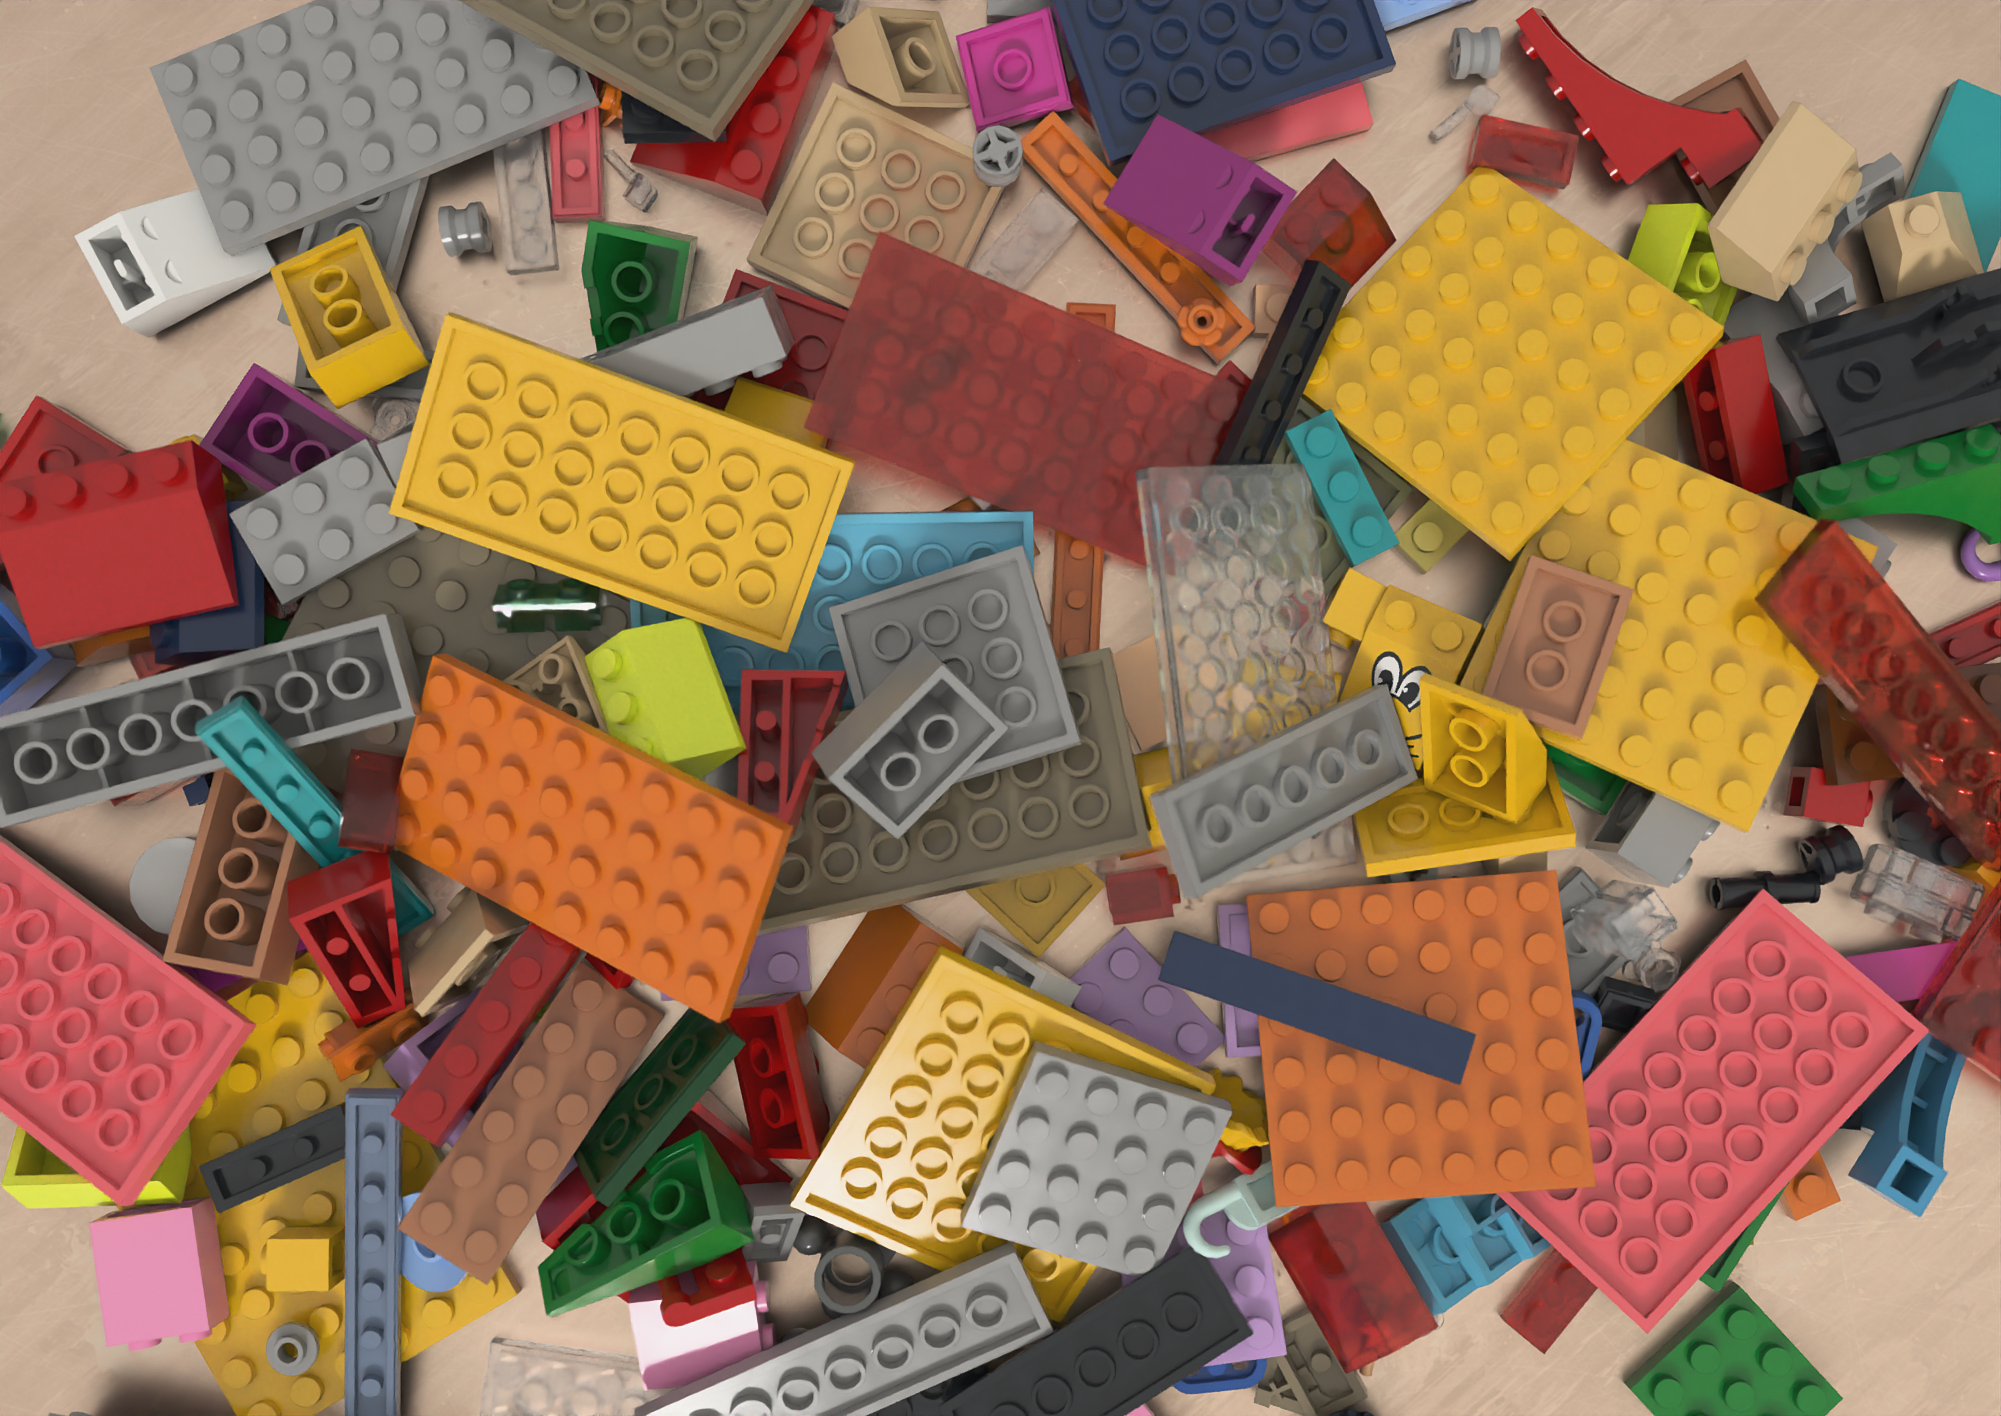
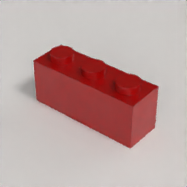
M1761 334L1717 342L1683 378L1701 471L1754 494L1789 483Z

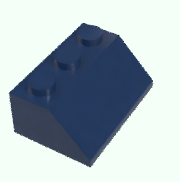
M253 500L226 501L239 605L152 624L150 641L152 646L155 647V663L188 667L264 646V573L229 515Z

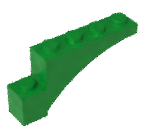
M1991 424L1797 476L1792 492L1811 517L1817 521L1818 526L1863 516L1917 513L1942 516L1964 522L1974 527L1989 545L2001 542V435Z

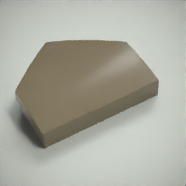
M1319 1301L1282 1321L1287 1355L1266 1358V1371L1263 1378L1258 1382L1254 1403L1267 1408L1271 1404L1303 1416H1329L1368 1398L1366 1386Z

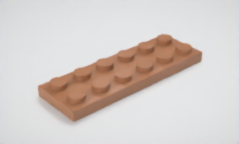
M580 961L397 1229L485 1285H488L664 1018V1015L624 989L616 990L601 974Z

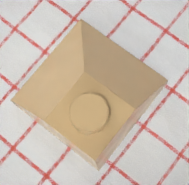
M869 6L832 36L847 83L893 106L964 108L970 104L939 11Z
M1936 191L1892 203L1861 221L1884 302L1984 273L1961 192Z

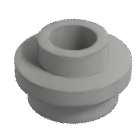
M289 1322L281 1325L270 1335L266 1345V1355L270 1365L279 1373L291 1376L308 1370L317 1360L320 1350L316 1332L310 1326L300 1322ZM285 1343H292L297 1347L298 1356L296 1358H292L286 1353L284 1349Z

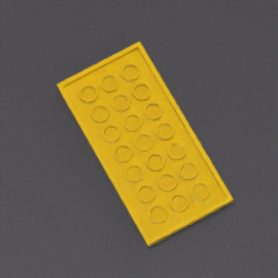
M450 312L444 318L389 514L787 653L855 460Z

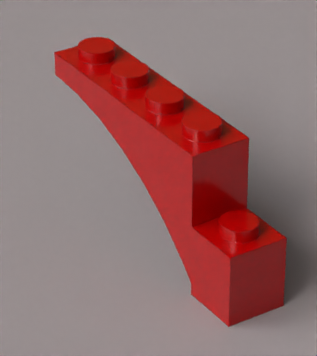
M1532 7L1515 20L1523 31L1517 36L1522 48L1532 60H1536L1540 56L1550 71L1545 76L1547 84L1559 100L1563 101L1568 97L1578 112V114L1572 117L1576 127L1589 142L1596 138L1606 153L1600 160L1606 171L1616 182L1623 178L1627 185L1634 184L1683 150L1687 157L1681 161V164L1691 180L1697 186L1705 182L1709 189L1714 188L1748 165L1764 143V140L1742 108H1734L1726 114L1683 107L1646 95L1615 79L1589 61L1563 37L1542 9Z

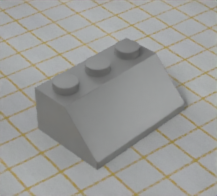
M922 641L811 754L826 777L898 840L1009 727Z

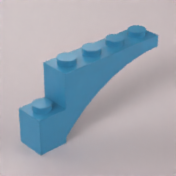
M2001 988L1924 998L1913 1017L1930 1031L1862 1103L1861 1129L1872 1137L1848 1173V1176L1888 1202L1918 1217L1922 1216L1948 1172L1943 1170V1156L1952 1100L1972 1043Z

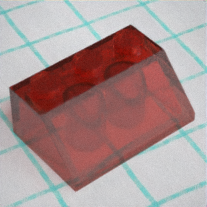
M1366 1202L1318 1205L1268 1234V1239L1345 1374L1390 1355L1439 1327Z

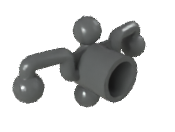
M813 1215L804 1216L793 1246L801 1254L808 1256L821 1254L814 1273V1287L821 1300L824 1312L831 1319L834 1320L848 1313H856L867 1308L876 1297L878 1300L914 1284L912 1278L904 1271L898 1269L885 1271L896 1251L848 1230L831 1237L828 1225L824 1220ZM841 1254H853L861 1257L869 1264L871 1274L865 1280L858 1283L845 1282L835 1274L832 1268V1258ZM802 1327L790 1329L781 1337L779 1344L809 1330Z

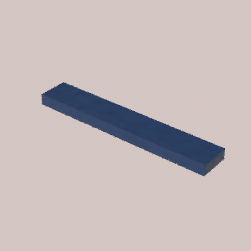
M1174 931L1158 978L1159 981L1457 1085H1461L1476 1037L1474 1033Z

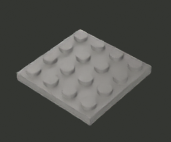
M1023 545L829 608L855 707L923 641L1009 727L955 783L1083 744L1027 552Z
M1035 1041L960 1214L961 1227L1140 1278L1161 1265L1233 1112L1228 1100Z

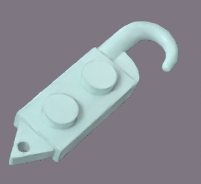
M1270 1160L1260 1165L1252 1175L1244 1173L1234 1178L1230 1183L1196 1199L1187 1208L1184 1215L1183 1232L1187 1243L1195 1252L1209 1258H1220L1230 1253V1247L1228 1245H1210L1203 1239L1200 1233V1224L1205 1218L1223 1210L1227 1217L1238 1227L1254 1231L1301 1206H1275L1272 1164Z

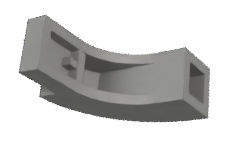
M1891 152L1874 163H1868L1859 168V172L1862 173V183L1857 195L1851 202L1844 203L1835 216L1832 231L1826 241L1822 244L1817 243L1807 258L1805 270L1799 281L1795 285H1789L1786 289L1794 310L1805 325L1830 319L1857 303L1852 274L1834 252L1839 241L1852 227L1906 195L1903 165Z

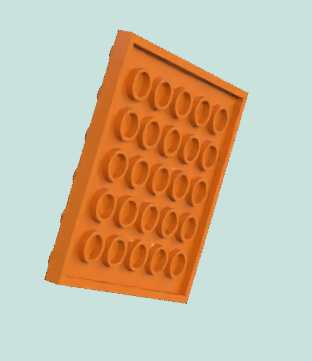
M1556 870L1246 895L1251 954L1253 958L1476 1034L1461 1085H1457L1257 1015L1276 1207L1596 1187Z

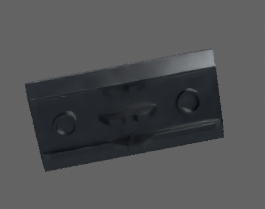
M2001 268L1782 332L1776 337L1789 361L1794 364L1827 432V439L1837 465L2001 420Z

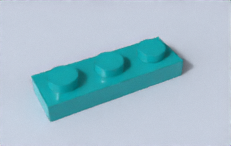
M1331 409L1285 432L1284 438L1351 568L1399 544Z

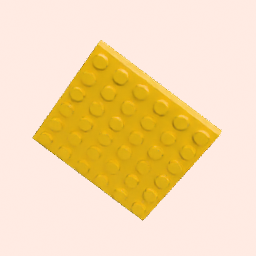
M1482 161L1340 310L1301 398L1321 414L1331 409L1341 430L1510 561L1723 336L1724 326Z
M1625 439L1522 548L1458 686L1479 694L1481 693L1524 568L1531 555L1634 589L1582 739L1576 740L1533 724L1531 726L1544 743L1741 832H1749L1879 547L1827 524L1818 526L1815 519Z
M940 946L821 1143L820 1156L811 1160L791 1194V1206L943 1272L1010 1242L1006 1239L961 1227L960 1214L1035 1041L1211 1095L1216 1087L1213 1075ZM1013 1242L1049 1318L1060 1323L1097 1266Z

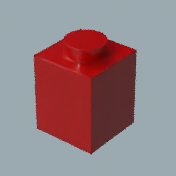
M1791 767L1783 815L1835 825L1863 827L1864 819L1869 815L1873 805V794L1870 790L1871 781L1826 786L1824 769Z

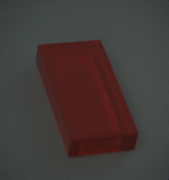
M351 749L347 761L337 846L386 854L392 853L396 840L402 781L400 774L404 757Z

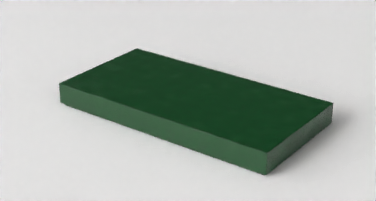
M689 1007L602 1110L573 1154L596 1200L607 1207L613 1203L747 1044L728 1018L717 1023Z

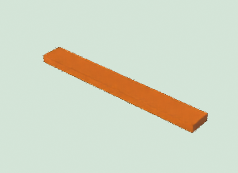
M1066 303L1050 634L1058 659L1099 650L1116 304Z

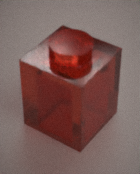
M1157 864L1104 872L1110 919L1114 926L1174 917L1172 904L1181 903L1180 890L1176 874L1168 875L1167 866Z

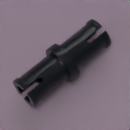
M1767 870L1756 871L1750 877H1716L1711 880L1709 886L1710 900L1713 907L1717 908V910L1744 907L1760 889H1764L1781 904L1817 903L1821 894L1819 878L1812 871L1774 875L1771 871Z

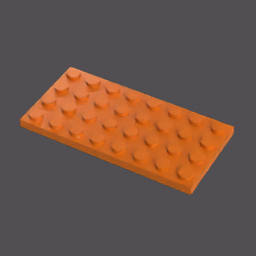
M447 653L433 655L420 700L422 714L416 716L382 841L715 1022L720 1023L729 1018L793 826Z

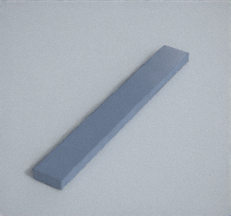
M349 1088L346 1093L345 1416H400L402 1232L397 1227L402 1221L403 1124L390 1115L403 1097V1089Z

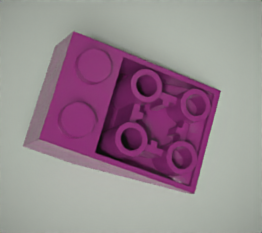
M1157 114L1103 202V205L1230 287L1244 280L1297 194V191L1257 164Z

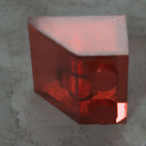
M1333 158L1290 203L1263 247L1262 252L1295 283L1306 260H1317L1323 262L1351 283L1352 288L1397 240L1371 192Z

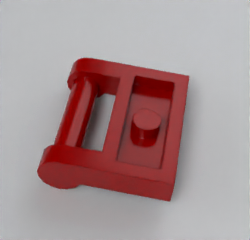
M741 1248L710 1263L691 1269L699 1291L694 1294L687 1295L682 1292L677 1274L657 1281L662 1297L660 1313L665 1325L674 1328L757 1300L754 1283Z

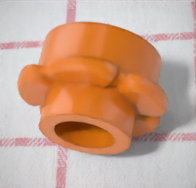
M1198 297L1193 299L1189 306L1184 305L1180 309L1177 316V324L1181 329V337L1186 343L1192 346H1211L1221 339L1223 335L1222 328L1227 324V317L1223 308L1215 306L1211 299ZM1199 318L1206 319L1207 324L1205 326H1199L1197 320Z

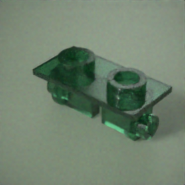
M566 578L558 583L536 584L530 579H515L506 584H500L497 587L492 603V611H496L497 628H507L508 633L545 632V615L554 614L555 632L592 631L593 626H602V607L598 606L601 588L574 578Z

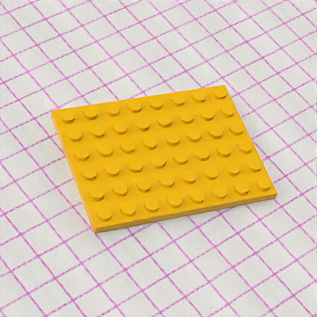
M310 952L293 962L288 985L259 981L226 1001L257 1025L189 1122L192 1159L183 1200L211 1196L199 1169L200 1165L345 1102L346 1093L349 1088L402 1089L383 1067L384 1063L389 1059L386 1054L378 1058L375 1064L365 1072L353 1074L342 1082L338 1080L331 1060L327 1061L317 1044L325 1039L324 1033L350 1019V1016ZM404 1124L402 1139V1198L413 1192L423 1191L445 1159V1155L440 1148ZM345 1158L219 1214L214 1204L230 1316L212 1328V1335L194 1341L236 1416H314L345 1397V1279L329 1291H266V1275L262 1274L260 1268L261 1252L263 1246L267 1243V1239L285 1227H345ZM132 1205V1206H116V1207L118 1208V1210H123V1209H130V1208H136V1207H142V1206H148V1205ZM505 1259L488 1285L467 1273L466 1277L458 1285L444 1292H429L420 1289L409 1282L401 1273V1364L520 1293L522 1288ZM289 1322H300L310 1326L316 1332L320 1344L319 1355L315 1363L305 1372L292 1376L284 1375L270 1365L266 1355L267 1341L270 1335L281 1325ZM285 1343L284 1349L286 1353L292 1358H296L298 1356L297 1347L292 1343Z

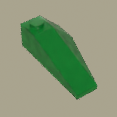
M589 220L581 272L584 289L586 288L591 314V319L589 320L592 336L595 337L597 352L683 319L698 237L645 225Z
M699 1130L657 1152L644 1165L647 1171L628 1189H623L613 1203L590 1225L582 1224L538 1266L547 1316L554 1317L710 1263L755 1240L744 1194L706 1133Z

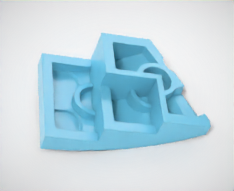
M1496 1193L1421 1198L1379 1224L1432 1316L1446 1312L1476 1289L1490 1285L1520 1262L1536 1257L1551 1246L1543 1236Z

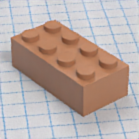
M229 768L218 770L214 773L162 961L199 970L288 985L300 936L289 920L287 882L318 870L319 864ZM319 779L337 799L338 792L327 787V782Z

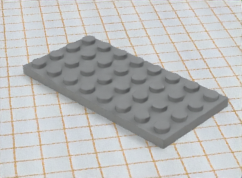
M314 0L150 68L223 250L231 256L601 105L586 70L459 0Z

